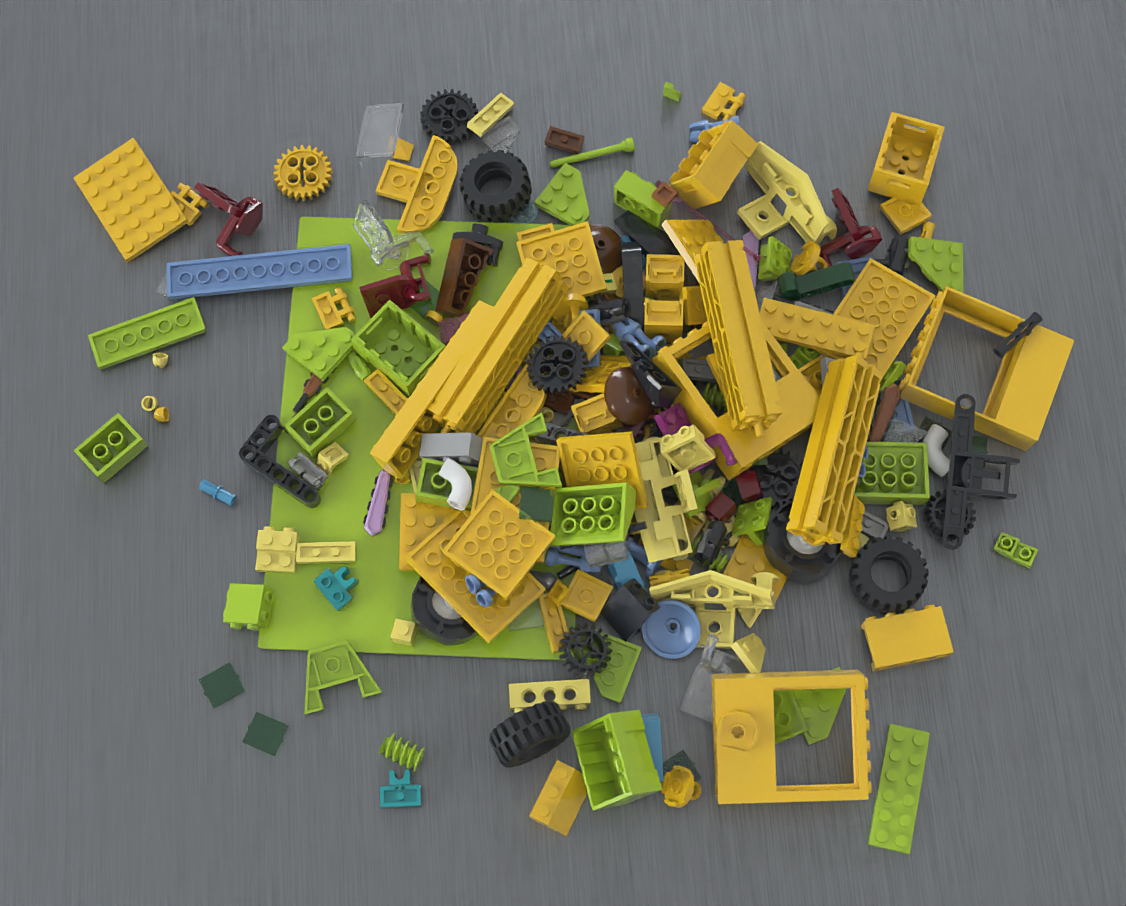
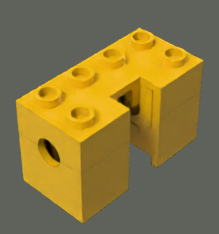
M647 254L644 333L652 340L656 336H663L667 342H674L682 337L684 300L682 287H684L685 260L681 255ZM650 296V297H652L653 299H657V300H649V298H647V297Z
M604 393L571 406L579 430L582 433L589 435L607 434L623 427V423L610 413L605 402Z

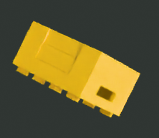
M891 112L867 191L891 198H899L898 200L916 205L921 204L929 185L945 126ZM905 123H906V124H909V125L916 126V127L924 128V129H926V131H925V130L918 129V128H914V127H911V126H907V125H905ZM907 157L909 160L905 161L902 158ZM902 171L904 175L898 174V172Z
M733 120L724 121L721 125L706 131L703 130L697 138L699 140L697 144H693L688 151L689 156L684 158L678 167L680 169L678 172H674L669 179V185L678 191V196L693 209L721 201L748 158H750L758 146V143Z

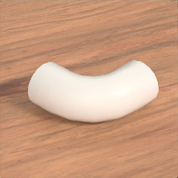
M933 424L927 431L922 443H927L928 466L942 478L949 470L950 459L941 450L943 442L948 437V433L941 426Z
M447 458L439 472V476L447 479L452 484L453 489L447 499L448 504L463 511L472 494L471 478L466 469L457 462Z

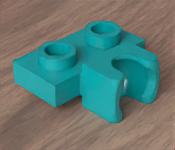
M346 566L341 567L335 574L327 568L313 581L337 611H340L354 599L348 591L359 583V580L354 577L346 580V576L350 572V569Z
M406 769L403 779L400 780L396 778V773L390 770V786H380V808L422 806L421 785H411V770Z

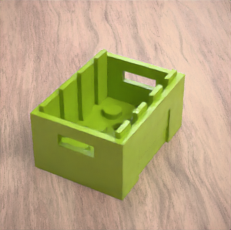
M391 300L351 339L355 353L362 357L368 365L371 364L376 369L378 368L408 398L446 347V345ZM393 346L398 347V350L396 352H393L391 350ZM409 357L412 359V361L410 363H406L405 359Z
M640 709L609 713L572 730L574 744L593 811L623 806L662 790L645 735V726Z

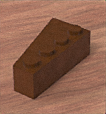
M466 238L451 240L435 311L447 316L463 315L471 299V292L474 286H477L480 280L478 279L480 273L485 269L486 261L492 255L493 249Z

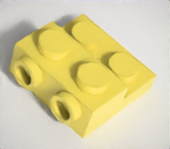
M694 425L690 427L683 426L679 432L673 435H665L659 441L661 454L678 471L686 469L690 471L716 458L715 451L705 442L704 435Z
M264 527L263 530H258L255 567L257 572L296 573V547L300 536L295 532V529L283 528V531H275L274 527Z

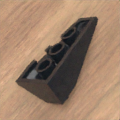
M626 211L614 220V223L625 235L629 236L632 242L639 241L641 252L646 258L647 254L681 255L667 233L631 211Z
M621 340L619 344L645 394L651 399V403L657 408H670L682 389L633 342Z

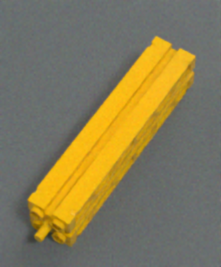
M743 240L728 241L725 244H722L721 241L706 242L702 247V252L697 254L694 262L697 267L698 280L717 358L727 410L731 419L732 430L746 432L751 430V427H754L757 438H762L765 436L763 430L768 429L783 411L779 404L780 398L747 257L743 250Z
M526 257L522 267L518 269L435 397V401L428 408L433 415L432 418L441 423L440 427L443 429L440 433H450L453 430L455 431L454 433H473L476 435V431L480 429L562 301L563 295L569 290L566 283L560 280L561 276L557 270L546 265L541 266L538 262Z
M856 352L855 355L846 359L840 358L830 361L828 364V372L825 376L789 515L790 521L787 523L786 530L795 536H802V540L812 546L824 545L825 542L829 544L842 543L843 532L846 528L881 385L880 381L883 377L881 371L863 359V353Z

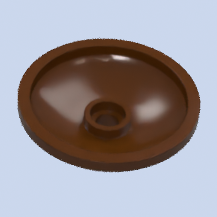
M600 224L589 225L602 273H613L622 265L620 258L621 237L607 226Z
M622 367L614 370L608 376L604 387V397L610 413L618 421L627 425H636L645 421L652 412L653 404L651 399L645 394L634 370L631 367Z

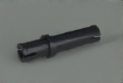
M1033 312L1024 322H1020L1017 328L993 349L994 353L999 358H1002L1022 338L1029 336L1032 333V329L1042 322L1043 319L1040 314Z

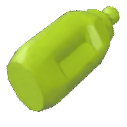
M350 352L348 354L350 367L357 377L364 381L372 374L370 368L363 358L356 353Z

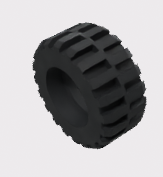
M490 150L486 154H478L476 159L472 158L469 161V165H465L464 173L460 176L461 182L459 185L465 205L470 213H473L478 219L482 217L485 222L493 220V223H499V220H504L505 222L512 216L515 218L519 215V211L522 212L526 208L525 203L528 204L531 199L532 187L527 168L518 156L514 157L511 152L504 153V150H497V152ZM502 177L512 181L508 189L501 194L485 195L480 192L482 186L493 178Z
M885 536L884 539L877 537L872 542L868 541L858 551L857 557L854 558L851 564L852 567L849 572L851 579L849 582L850 586L854 587L853 594L855 597H860V603L863 606L865 604L869 605V610L873 612L879 610L880 614L884 615L887 612H896V614L899 611L904 612L910 606H913L924 593L928 583L926 578L929 575V570L925 569L927 562L925 558L921 559L920 555L922 552L919 549L914 550L912 548L914 544L910 541L906 544L902 542L903 538L897 537L896 540L892 539V536ZM881 559H888L898 563L906 574L905 586L895 592L881 589L871 577L872 565Z
M549 700L527 707L505 719L504 722L498 724L489 735V741L501 765L506 768H513L537 759L541 755L548 753L551 749L556 748L569 737L571 728L558 703Z

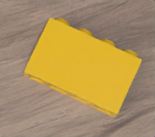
M928 605L919 611H916L915 608L904 611V614L899 615L896 612L884 615V618L877 619V616L866 618L861 625L867 638L873 672L948 657L954 653L941 606Z

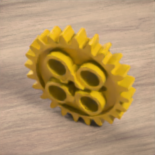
M301 145L300 149L294 146V151L287 149L288 154L282 153L283 159H277L279 165H274V181L277 184L278 190H281L283 195L287 194L289 199L294 196L296 201H298L299 197H302L303 201L306 200V197L312 200V195L315 194L319 197L318 192L325 193L324 186H330L328 181H332V165L329 162L328 156H325L323 151L319 152L317 147L312 150L310 145L307 149H304L303 145ZM302 159H304L303 166H304V169H305V171H304L305 186H304V187H302V185H303V180H302V177H301V175L303 174L302 165H301V160H302Z

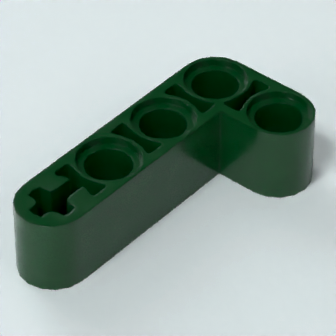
M850 262L840 263L797 277L792 272L783 273L778 276L782 296L791 301H799L849 286L856 281Z

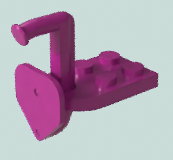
M680 402L654 416L663 436L673 435L679 432L683 426H692ZM717 433L704 439L711 448L720 447L726 458V465L737 463L730 446L722 434ZM717 456L716 458L688 471L689 474L696 472L699 469L710 464L711 462L715 461L716 459H718Z

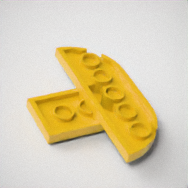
M435 135L432 136L420 169L387 160L376 188L377 195L407 203L397 227V233L415 234L429 229L441 218L458 174L457 158L451 146Z
M527 363L508 391H503L483 422L484 426L477 436L500 439L539 414L547 394L544 393L543 388L538 391L537 387L533 386L532 380L528 377L529 373L526 370V367L529 366Z

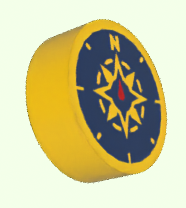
M429 310L425 315V318L437 327H441L444 322V318L435 311Z

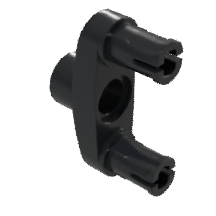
M473 224L471 232L453 233L452 239L466 238L493 249L492 255L488 257L486 263L490 266L492 264L493 266H498L499 253L502 251L503 242L487 235L488 226Z

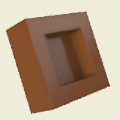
M663 181L652 193V198L667 208L677 197L678 191Z

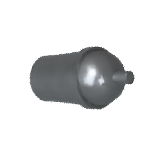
M529 571L546 588L545 591L551 590L557 581V577L552 572Z

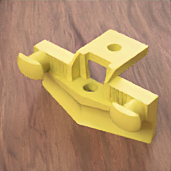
M759 141L758 146L744 168L766 195L739 208L737 214L758 240L789 223L806 243L813 241L820 244L827 235L833 240L837 235V227L833 220L825 214L808 174L762 141ZM786 191L792 192L794 196L788 195ZM777 194L787 205L783 216L771 203ZM759 215H764L766 219H761Z
M650 437L643 442L635 443L648 506L646 509H635L634 515L637 523L646 521L647 529L639 530L649 563L668 558L681 561L686 559L689 553L693 552L683 514L698 509L688 469L673 475L671 463L661 454L659 441L663 437ZM676 484L681 505L665 507L661 489Z
M668 570L657 571L653 574V576L664 574ZM709 570L650 587L649 591L650 596L656 603L663 600H678L690 607H696L695 613L701 623V637L695 648L732 649L731 645L734 643L736 608L775 609L773 582H780V578L773 573L759 572L752 575L750 579L756 582V585ZM711 588H716L719 592L717 596L710 597L708 596V591ZM705 603L723 604L726 610L705 609ZM713 623L720 625L718 632L713 633L709 630Z

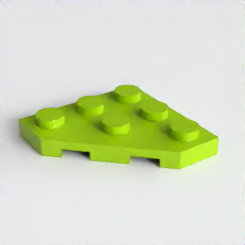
M564 163L535 200L534 204L548 214L573 226L587 222L590 219V212L580 171Z
M911 236L908 239V257L922 268V273L930 282L933 281L937 285L938 291L942 292L948 286L964 293L963 243Z
M347 327L297 333L286 342L282 349L324 381L354 349L351 339L356 334Z
M607 634L608 637L605 639V642H611V645L607 647L612 649V653L607 654L611 657V660L606 662L608 666L605 669L602 668L600 674L595 672L593 678L603 698L621 704L642 647ZM582 636L580 642H584L587 636ZM593 640V646L600 652L598 644ZM587 644L581 649L584 656L589 652L587 651L588 648H586ZM587 658L586 660L588 665H593L598 661L597 658Z
M847 688L793 690L810 731L803 733L808 746L828 738Z

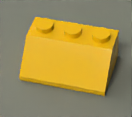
M557 760L529 815L530 818L567 837L588 794L583 774Z

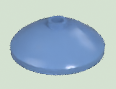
M678 600L658 602L657 604L660 606V609L653 613L642 625V634L646 644L653 652L665 658L674 659L688 655L695 649L701 637V623L697 614L689 605ZM671 623H676L677 628H673Z

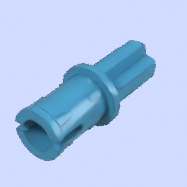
M203 479L200 483L199 489L213 496V499H219L230 506L235 503L237 495L223 489L222 485L217 486L206 479Z

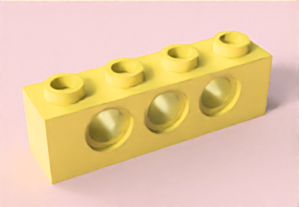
M589 679L509 684L510 710L515 711V713L534 704L546 701L544 696L549 692L555 694L556 698L553 701L558 703L562 711H566L569 707H575V710H585L587 706H591ZM572 691L576 697L573 700H567L564 697L565 693ZM533 694L536 698L534 702L527 703L524 700L525 696Z

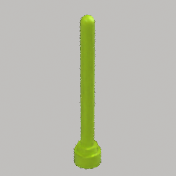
M625 138L620 144L552 160L549 165L551 168L563 166L564 163L570 164L622 150L628 153L635 151L633 138Z

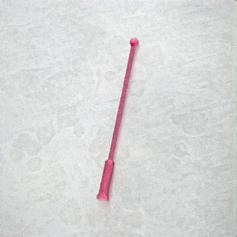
M658 180L655 183V187L658 188L662 182ZM678 195L673 200L676 203L682 204L702 220H708L685 203ZM712 223L714 229L723 234L729 240H736L732 236L727 234L725 231H723L721 228H719L717 225ZM744 246L743 250L750 254L755 261L761 259L759 254L753 253Z

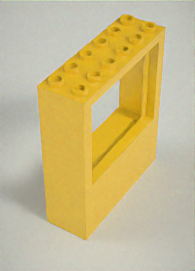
M946 286L942 292L939 291L936 298L930 304L929 308H931V311L924 319L923 324L925 326L917 337L919 342L911 352L910 357L912 359L904 370L906 375L900 381L898 388L901 392V399L953 420L955 402L916 386L944 313L1003 338L1009 336L1017 328V325L1026 319ZM1036 325L1029 336L1022 338L1002 358L982 414L975 411L974 430L1023 451L1028 450L1040 437L1074 340ZM960 405L963 409H969L967 407Z
M708 321L701 326V329L697 330L695 328L690 331L686 338L680 337L676 339L669 348L668 346L661 348L657 352L658 355L652 359L682 389L673 403L676 405L680 402L682 408L686 411L690 423L704 435V439L717 433L725 437L735 460H737L736 464L726 465V458L719 446L712 449L718 458L715 462L729 481L812 428L819 403L818 396L763 321L762 326L773 373L778 380L776 381V386L780 398L779 404L782 407L783 413L768 429L763 430L765 436L762 438H757L754 427H751V430L746 432L732 430L728 412L717 418L675 360L711 338Z
M859 670L711 674L715 797L718 804L869 800L868 793L872 792L871 781H868V773H871L870 760H867V752H870V740L866 737V731H869L870 724L869 719H866L869 701L868 698H865V690H868V679L864 677L862 672ZM851 688L854 783L776 786L773 691ZM734 710L749 713L755 719L759 729V737L756 744L743 753H733L726 750L719 742L716 732L719 720L726 713ZM737 726L736 729H732V732H734L735 737H738L739 734H743V731L740 729V726Z

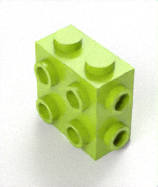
M230 583L229 590L227 591L226 607L223 612V622L229 624L230 628L241 630L242 627L259 631V628H267L270 620L271 603L274 599V589L265 585Z

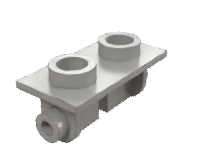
M301 451L296 459L292 458L288 462L290 468L299 475L302 474L303 478L311 486L319 490L322 488L328 475Z

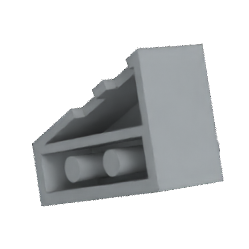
M473 433L422 434L419 457L444 462L447 458H450L458 464L479 465L483 438Z

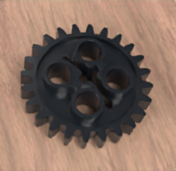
M444 89V94L437 91L436 97L431 94V100L426 99V105H422L423 111L420 112L422 117L420 120L427 136L431 135L432 137L435 135L447 143L451 140L455 144V139L462 142V137L468 139V133L473 134V131L467 125L478 114V109H476V103H473L472 97H467V93L461 96L460 90L455 94L453 89H451L450 93H447V90Z
M561 335L559 340L556 339V336H553V341L546 338L545 344L539 342L540 348L533 347L535 354L529 353L531 360L526 361L529 365L526 367L529 373L528 377L532 380L533 386H536L538 391L543 388L545 394L549 390L552 396L555 395L556 391L562 396L563 390H566L569 394V388L572 387L576 390V383L583 384L580 378L587 377L585 372L589 371L587 366L589 361L586 358L588 357L582 345L579 346L577 340L572 343L571 337L566 341L563 335ZM554 354L551 358H546L548 355ZM567 356H572L569 360L565 359ZM548 371L550 372V373H549L548 375H546V376L542 375V374H544L545 372H548ZM569 373L567 377H562L563 374Z
M780 449L779 453L775 451L765 457V464L756 463L748 468V470L757 473L760 482L766 481L769 483L767 486L761 485L764 497L757 500L771 497L773 499L772 510L775 505H778L780 508L783 504L793 501L803 461H796L797 455L790 457V451L783 454V450ZM774 465L776 469L771 470L767 466ZM792 472L794 476L788 477L785 473ZM783 488L787 492L782 494L778 492V489Z

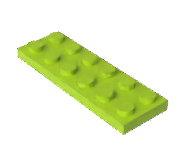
M195 297L89 334L88 338L97 366L102 370L205 333L207 330Z
M889 724L868 845L910 854L930 737L929 732Z

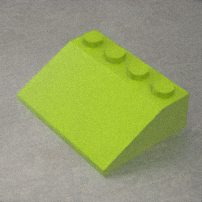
M866 442L869 454L866 459H862L866 473L864 477L857 479L853 496H856L863 504L893 505L895 502L904 501V503L911 505H925L930 498L927 443Z
M627 482L555 488L550 532L556 538L550 546L625 542L635 511L636 490Z

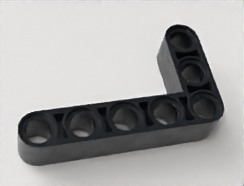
M639 241L620 242L623 294L625 301L628 300L631 307L629 318L638 322L641 325V330L644 332L641 246Z
M267 415L239 450L241 460L247 467L309 508L317 507L321 502L318 491L309 483L265 455L283 430L277 416ZM271 423H277L276 427L268 428ZM260 438H265L263 443H257ZM248 453H254L250 459H245ZM269 463L266 469H260L262 464ZM280 473H283L284 477L280 480H277L276 476ZM293 484H300L298 489L291 490ZM309 494H315L313 500H306Z

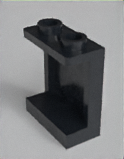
M633 578L621 586L604 606L600 614L626 642L640 632L639 628L653 613L660 609V606L646 592L642 585Z

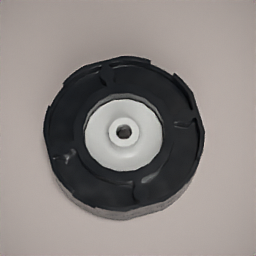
M793 501L785 503L777 510L765 528L763 549L766 558L775 569L790 579L797 581L820 579L828 574L843 553L840 549L841 543L829 544L825 542L824 545L812 546L802 540V536H795L787 531L786 527L790 521L789 515Z
M420 576L411 599V614L418 630L426 638L448 646L461 645L478 636L479 633Z

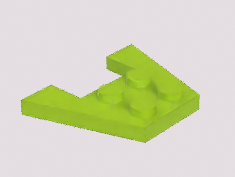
M542 412L489 445L500 485L562 488L557 467L537 472L528 437L547 433Z
M348 640L308 651L304 715L324 709L319 689L358 679L363 698L382 692Z

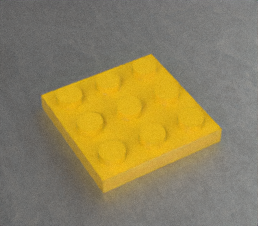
M600 355V367L589 368V371L585 372L587 377L580 378L583 384L576 383L577 389L575 390L571 387L569 390L573 392L604 393L605 382L608 376L616 369L631 367L626 356Z
M743 534L723 574L756 585V582L750 579L756 573L769 572L777 575L780 578V582H773L776 603L787 577L769 563L764 553L763 544L757 546L747 534Z

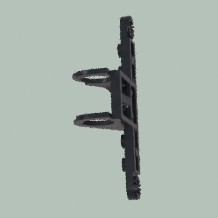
M969 394L960 395L955 401L942 533V543L949 550L959 548L963 542L967 495L999 500H1013L1017 497V494L1008 493L1010 466L1019 464L1020 459L971 453L976 401ZM962 399L970 401L971 406L969 409L961 408L960 401ZM984 462L1006 464L1003 492L981 489L982 478L1000 480L1001 477L999 472L984 471ZM954 534L957 536L958 542L956 545L948 544V535Z

